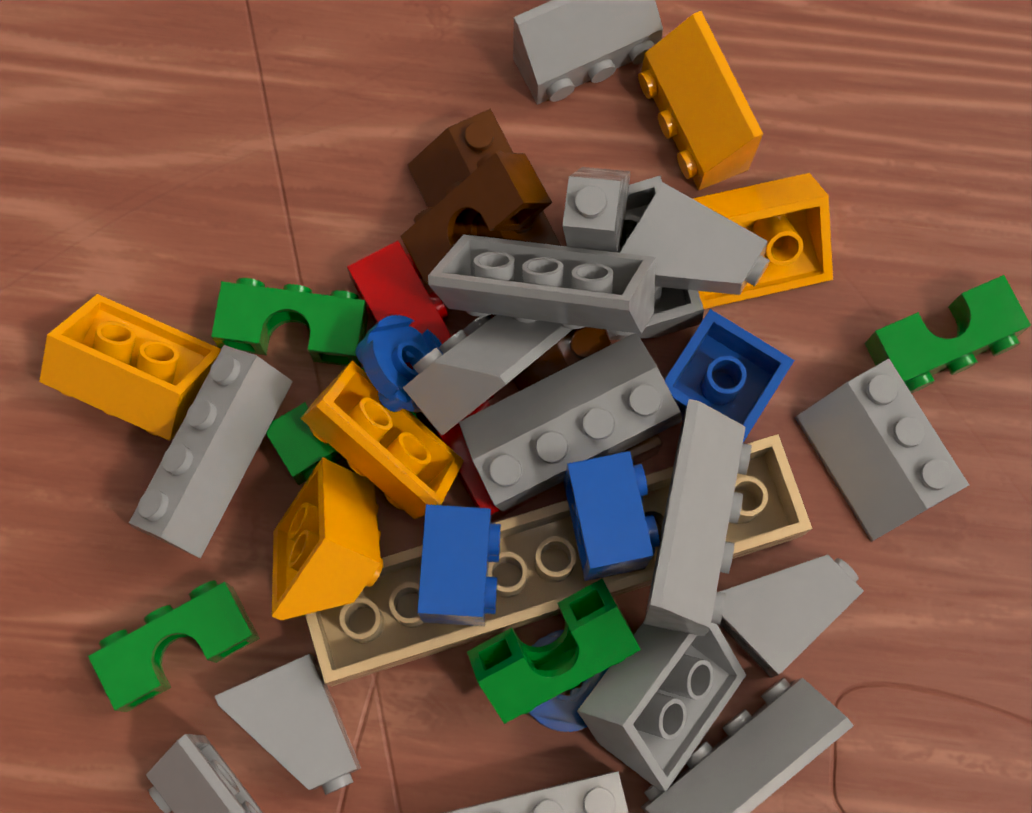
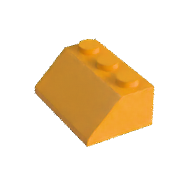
M699 11L688 17L645 52L642 70L638 74V79L646 98H653L660 111L658 113V121L663 134L667 139L673 137L679 150L677 159L682 173L687 179L693 178L698 190H702L749 170L763 132L702 11Z
M810 173L693 198L695 201L767 240V247L763 257L770 260L756 286L747 282L740 295L698 291L704 309L833 280L829 195Z
M96 294L47 334L39 382L58 390L66 396L76 398L98 408L110 416L118 417L138 426L152 435L160 436L170 441L178 432L189 407L193 404L221 349Z
M353 360L315 399L301 417V420L309 426L317 439L324 443H329L347 459L349 466L357 474L367 477L384 492L387 500L393 506L404 510L413 519L425 515L426 504H442L464 461L411 412L405 409L393 412L384 407L379 400L378 390L371 383L366 372Z
M321 458L273 531L272 617L285 620L355 602L365 586L371 587L375 584L383 568V559L380 558L379 541L381 531L378 530V504H376L374 483L326 458Z

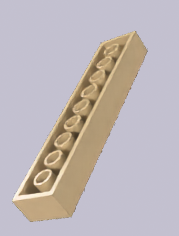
M779 434L748 443L752 445L747 473L746 475L737 474L734 492L743 493L741 512L737 524L729 522L726 541L734 543L732 559L800 538L812 529ZM673 467L646 475L648 495L643 496L642 505L645 517L653 515L655 518L659 540ZM567 500L495 522L496 524H501L499 563L489 562L488 577H497L496 613L485 614V626L422 622L417 612L423 545L383 557V568L377 581L371 587L365 586L354 603L306 614V620L324 683L332 687L502 633L511 627L514 629L561 614L562 612L557 602L602 579L584 580ZM655 547V554L645 569L603 577L613 597L651 585L658 547Z

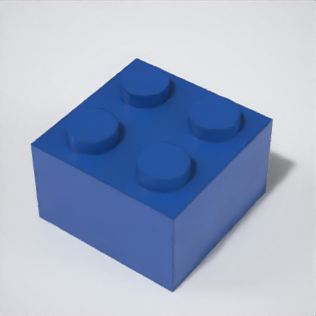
M710 309L664 381L681 412L682 420L688 400L700 401L745 426L744 442L795 360Z
M630 451L568 463L563 483L584 580L588 581L645 569L655 554V547H660V540L654 516L645 517L643 510V496L648 495V487L642 464L633 465Z
M426 504L417 612L422 622L485 626V614L496 613L497 577H488L489 562L499 563L501 524L491 523V509Z

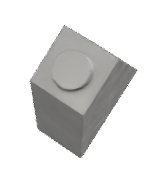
M581 167L569 176L562 225L567 247L620 253L630 171Z
M665 183L661 184L620 253L655 257L656 287L735 295L741 294L747 282L756 286L770 262L769 259L763 257L767 247V240Z
M827 554L720 591L721 593H726L720 626L771 678L783 672L864 590L856 583L859 579L858 575L845 561L840 558L833 560Z
M305 655L215 695L218 706L308 790H314L322 786L325 795L352 784L353 779L350 773L361 769L328 686L324 683L316 657L313 655Z

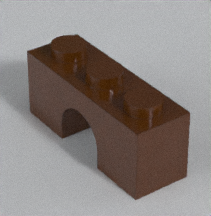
M493 151L477 162V169L466 179L457 181L445 190L446 196L439 203L417 214L414 218L415 224L400 237L425 284L429 285L428 275L463 234L477 236V225L481 216L490 231L520 230L547 208L552 201L525 153Z

